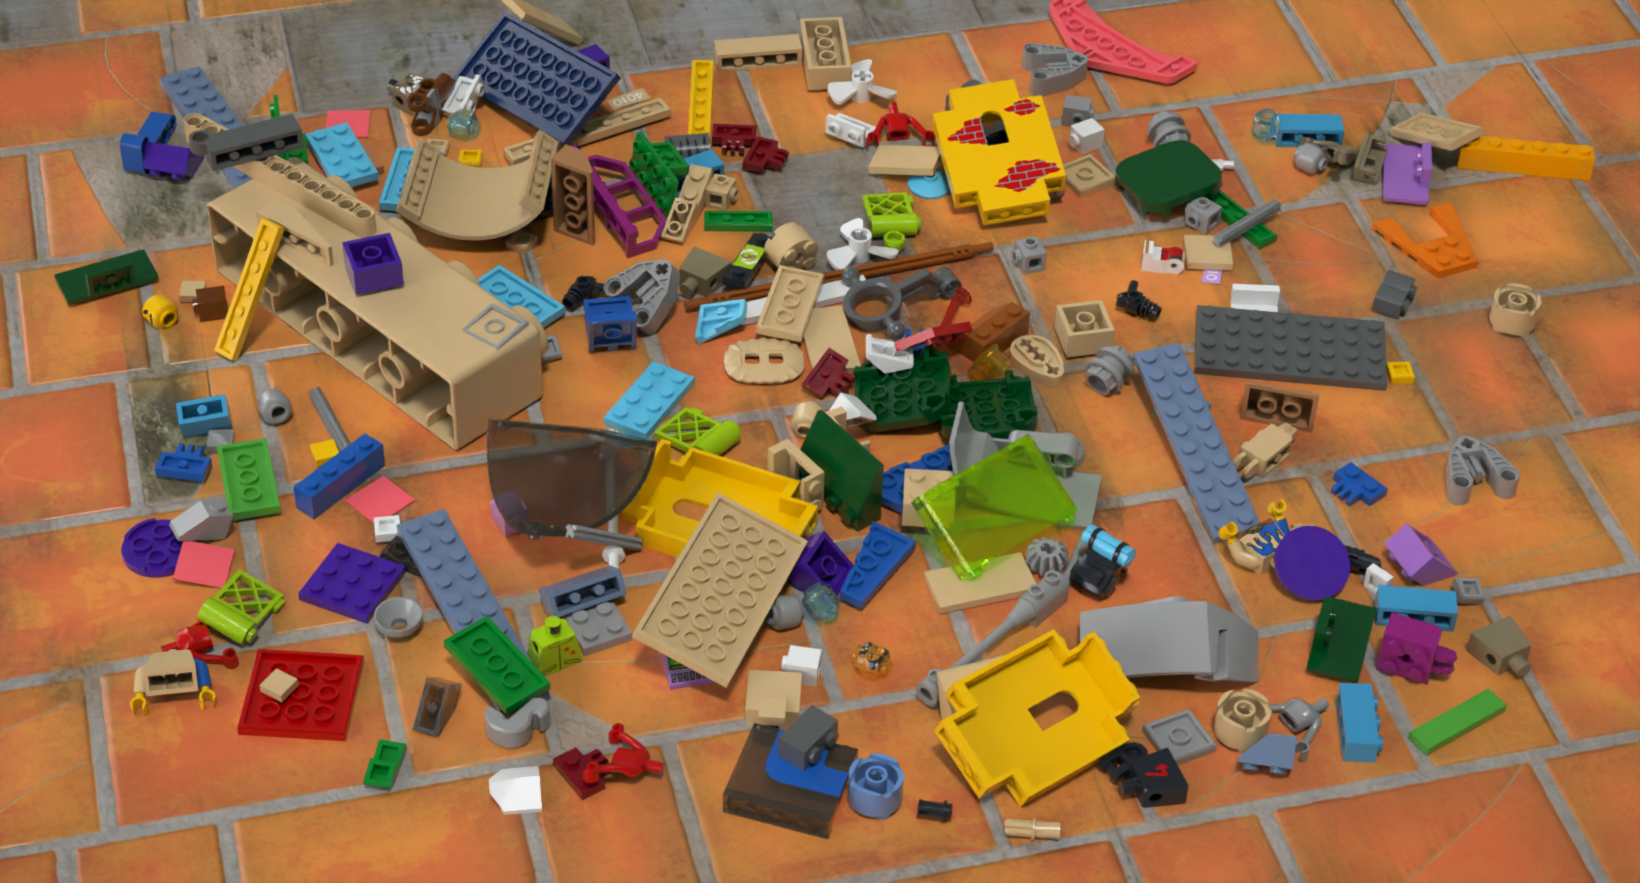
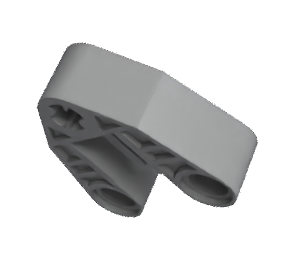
M1037 43L1024 45L1022 68L1026 71H1032L1030 93L1033 96L1042 95L1044 97L1070 90L1086 79L1088 57L1086 55L1062 46Z
M668 260L639 262L609 278L605 282L604 291L609 297L631 296L632 299L637 294L643 300V303L635 310L637 328L642 333L651 335L659 329L676 301L680 273ZM648 318V321L643 324V321Z
M1470 436L1459 437L1448 456L1445 469L1448 501L1454 505L1467 504L1473 480L1475 483H1478L1483 478L1486 479L1488 485L1490 484L1496 496L1502 499L1513 498L1516 494L1520 478L1519 471L1495 448Z

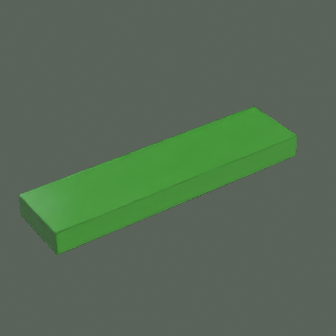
M1488 688L1412 730L1409 733L1408 739L1424 754L1428 755L1505 712L1507 705Z

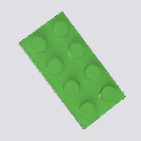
M267 438L217 446L227 506L233 514L232 521L281 513Z

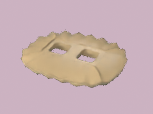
M764 337L758 340L753 338L748 341L739 340L736 344H731L728 350L724 352V366L727 374L738 382H745L747 384H782L786 381H793L801 375L804 369L803 351L799 350L797 344H792L788 340L779 341L775 338L768 340ZM783 357V363L771 364L769 358ZM745 358H759V363L747 364L745 363Z

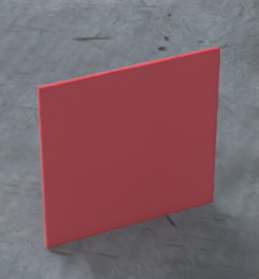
M370 110L327 111L326 128L347 122L356 138H368Z
M382 476L345 501L374 523L375 517L392 516L414 502L415 499L385 476Z
M183 541L173 579L222 588L226 584L235 549L193 541Z

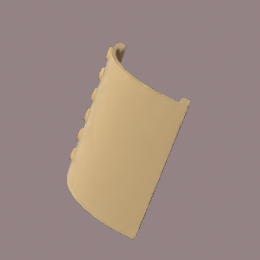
M539 130L534 138L530 159L512 166L484 168L451 160L441 155L439 148L420 138L412 155L396 212L402 218L410 220L430 232L453 239L487 240L515 232L530 223L544 209L552 173L551 158L556 155L559 141Z

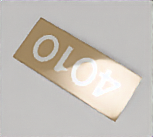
M644 88L609 99L607 102L616 110L651 98Z

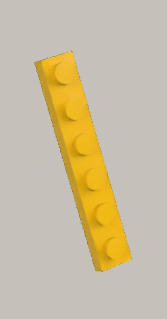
M692 60L688 134L709 133L710 138L714 60Z
M261 218L214 350L230 360H238L285 229L266 218Z

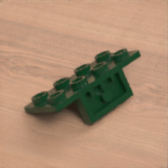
M143 249L54 275L55 281L68 305L78 304L159 279L154 266Z
M1324 596L1306 671L1342 681L1358 683L1376 608Z

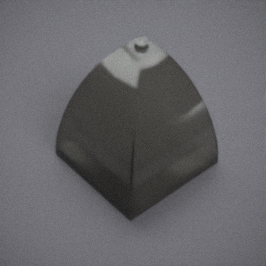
M488 418L487 463L491 490L496 506L502 518L511 528L528 534L527 538L532 540H543V536H566V526L568 524L592 529L598 528L622 512L637 495L651 469L657 441L602 428Z

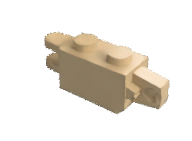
M1271 423L1264 430L1261 429L1249 442L1246 441L1242 444L1239 450L1240 454L1233 459L1236 470L1238 471V469L1243 467L1242 477L1245 479H1249L1253 475L1261 479L1266 477L1289 458L1290 447L1297 435V429L1288 423L1278 427Z

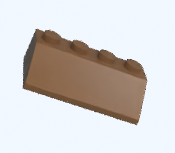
M565 145L551 158L554 231L593 246L595 244L593 170L585 151Z

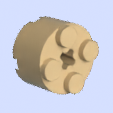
M789 222L774 231L776 235L773 239L770 240L768 238L765 243V253L777 268L781 265L797 269H810L816 263L815 257L818 252V245L805 228L796 222Z
M1510 283L1506 284L1503 289L1499 287L1495 291L1489 315L1493 330L1497 333H1507L1520 337L1529 336L1537 323L1541 307V297L1539 294L1536 296L1532 293V288L1523 284Z
M1243 689L1242 692L1230 690L1224 693L1218 701L1214 723L1215 738L1226 746L1244 753L1268 734L1272 711L1270 710L1267 698L1251 689Z

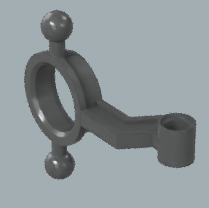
M852 266L846 267L841 275L844 283L853 285L844 297V309L852 323L864 331H880L887 328V334L893 340L903 338L906 332L905 326L897 321L901 313L902 302L921 292L934 300L944 295L946 297H953L962 287V283L948 267H941L934 274L923 269L896 284L882 278L861 281L858 269ZM883 295L892 298L894 301L891 308L879 316L865 317L854 311L855 306L861 300L870 296Z

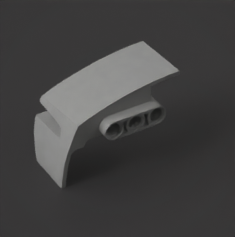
M964 402L958 403L949 441L950 456L958 486L967 487L965 498L968 502L1001 513L1056 526L1085 530L1089 525L1093 524L1102 475L1068 470V468L1076 465L1080 445L1076 437L1066 434L1015 430L1009 434L1008 439L992 438L988 433L978 432L973 429Z
M1173 596L1133 605L1080 612V643L1086 635L1095 631L1099 638L1103 639L1106 643L1107 650L1114 660L1120 663L1122 671L1127 678L1194 674L1196 679L1211 682L1220 680L1247 683L1258 682V631L1242 618L1207 601H1189L1185 597Z

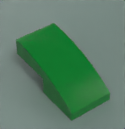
M379 739L374 758H370L363 785L391 789L401 768L407 750L406 744Z

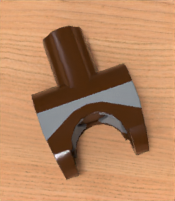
M441 73L435 80L431 78L421 80L407 99L408 108L416 112L411 124L412 132L415 135H428L442 120L441 103L455 87V81L448 74ZM419 126H425L424 129H417Z

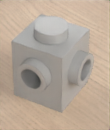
M1203 196L1190 201L1185 208V223L1207 235L1220 225L1222 207Z
M1037 236L1015 240L1012 259L1015 264H1018L1022 273L1026 275L1045 271L1047 252Z

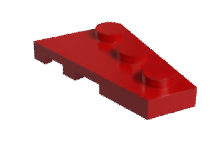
M970 321L932 327L896 341L894 344L896 350L901 351L921 345L930 346L937 343L954 342L965 338L964 334L973 329Z

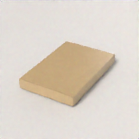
M879 145L868 166L869 174L934 176L941 161L939 148L934 146Z

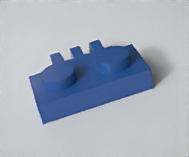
M179 443L175 453L162 452L155 467L156 476L205 482L212 466L211 458L203 457L205 451L203 446H198L195 452V446L188 445L185 451V444Z
M1352 462L1334 472L1333 480L1337 484L1332 487L1331 492L1335 495L1339 494L1338 497L1341 500L1346 499V503L1349 506L1361 500L1370 507L1387 495L1388 488Z

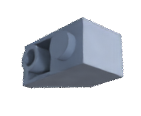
M1269 733L1238 756L1237 763H1243V769L1259 771V766L1270 767L1271 773L1286 774L1287 769L1293 770L1297 737Z

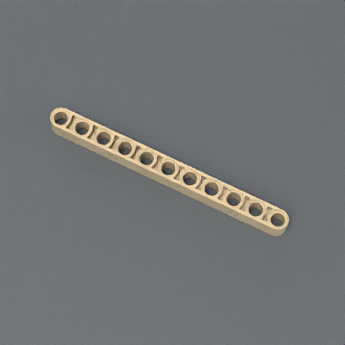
M198 113L189 114L183 120L188 143L189 135L197 130H207L212 134L229 130ZM277 155L232 166L357 236L370 237L376 233L375 211L371 206Z

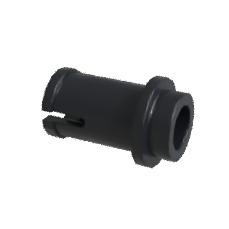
M919 799L917 817L942 819V822L951 820L953 804L948 803L947 800H944V803Z

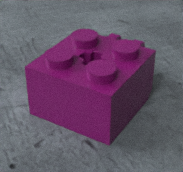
M1391 613L1384 632L1376 670L1428 685L1432 672L1450 675L1454 672V662L1457 660V654L1454 650L1439 645L1442 634L1439 626Z

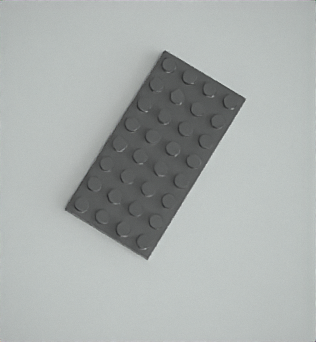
M1197 305L1195 374L1386 391L1385 322Z

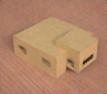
M749 670L745 724H758V731L779 732L780 729L785 730V726H790L800 717L802 672Z

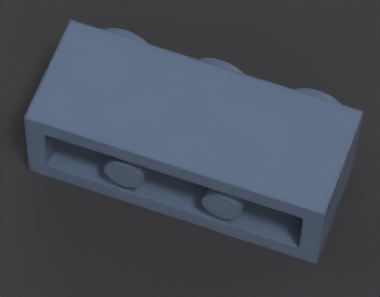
M611 565L539 589L545 614L557 617L627 594L621 570Z

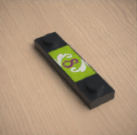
M753 233L724 274L722 285L745 290L767 258L764 250L765 243L768 238L772 240L773 237L767 236L764 233Z

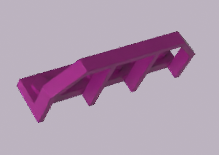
M599 155L588 157L593 170L594 203L605 217V227L607 229L613 228L626 247V257L631 258L657 249L667 219L626 162ZM594 167L622 173L626 180L606 186V183L597 176ZM634 189L645 205L625 212V210H621L614 195ZM652 215L659 224L653 239L636 244L639 233L637 227L634 224L632 225L631 221Z

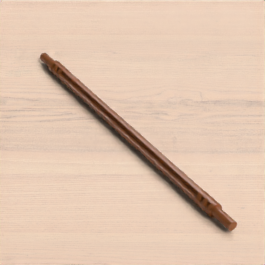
M992 242L972 246L971 244H965L855 266V268L858 269L860 275H864L867 278L970 258L974 254L993 251L994 246ZM844 269L822 273L825 274L823 284L842 280L841 275ZM772 283L747 287L745 290L737 289L706 295V298L684 302V307L686 311L699 309L700 305L739 299L750 301L768 297Z

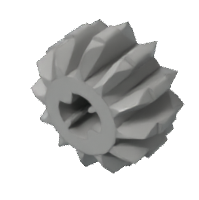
M1042 536L1041 540L1033 539L1031 545H1028L1026 549V564L1031 569L1032 574L1039 573L1041 578L1050 570L1062 573L1068 566V547L1063 545V541H1055L1054 537L1046 539Z

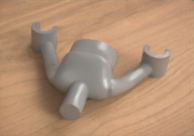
M1295 698L1285 703L1269 705L1272 712H1280L1281 721L1290 731L1297 733L1310 727L1303 740L1296 741L1295 753L1301 752L1299 760L1302 762L1306 761L1309 755L1310 743L1322 723L1319 712L1329 708L1328 701L1323 698L1313 704H1309L1303 699Z

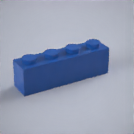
M366 433L293 486L296 508L309 517L316 519L385 466L383 444Z

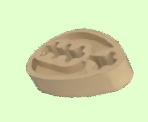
M1025 335L1012 342L1009 359L1019 372L1029 376L1030 379L1048 386H1058L1063 382L1064 364L1057 348L1048 339L1037 335Z

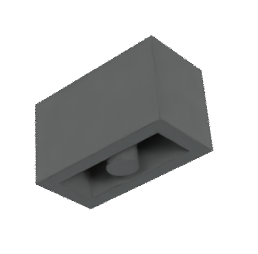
M811 705L778 737V756L805 771L812 763L814 764L819 760L821 754L828 747H832L836 743L839 736L837 733L838 720Z

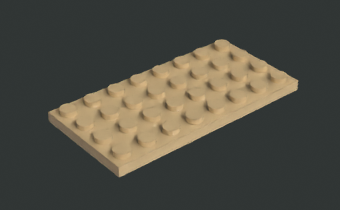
M717 492L640 620L632 637L727 688L808 541Z

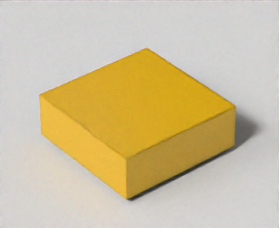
M461 149L458 162L481 167L482 150Z
M1410 362L1386 363L1387 375L1391 385L1414 384L1415 375Z
M334 439L310 445V451L317 467L322 466L339 453Z

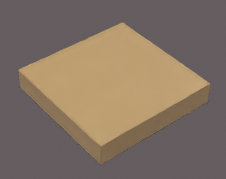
M1091 154L1063 164L1067 175L1066 185L1080 198L1116 184V177Z
M1184 235L1186 269L1231 271L1233 269V259L1230 242L1218 248L1217 244L1213 243V235Z

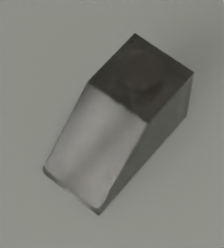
M426 677L412 730L439 737L456 709L462 684L440 677Z

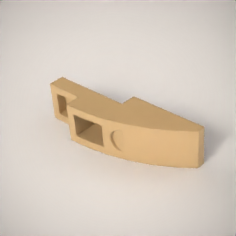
M694 164L690 165L679 197L675 198L661 234L662 239L684 243L705 204V189L712 178V168Z

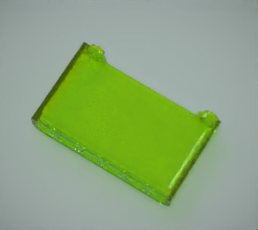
M1030 434L1023 436L939 483L911 502L960 581L967 576L971 579L977 577L984 572L982 567L988 562L1055 523L1062 521L1066 525L1077 517L1075 513L1078 511L1075 503Z

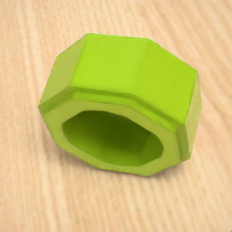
M889 231L883 236L884 247L895 248L899 252L905 248L906 240L904 234L898 231Z

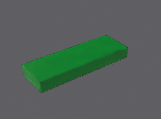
M705 211L704 231L772 232V212Z

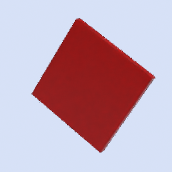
M258 649L237 727L238 735L346 741L364 665V655ZM276 668L298 679L299 686L283 702L260 692V684Z

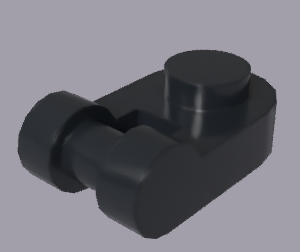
M1130 742L1102 757L1098 767L1104 773L1108 772L1110 779L1118 785V781L1128 777L1130 763L1148 755V751L1142 744ZM1120 762L1122 765L1117 767L1115 764Z

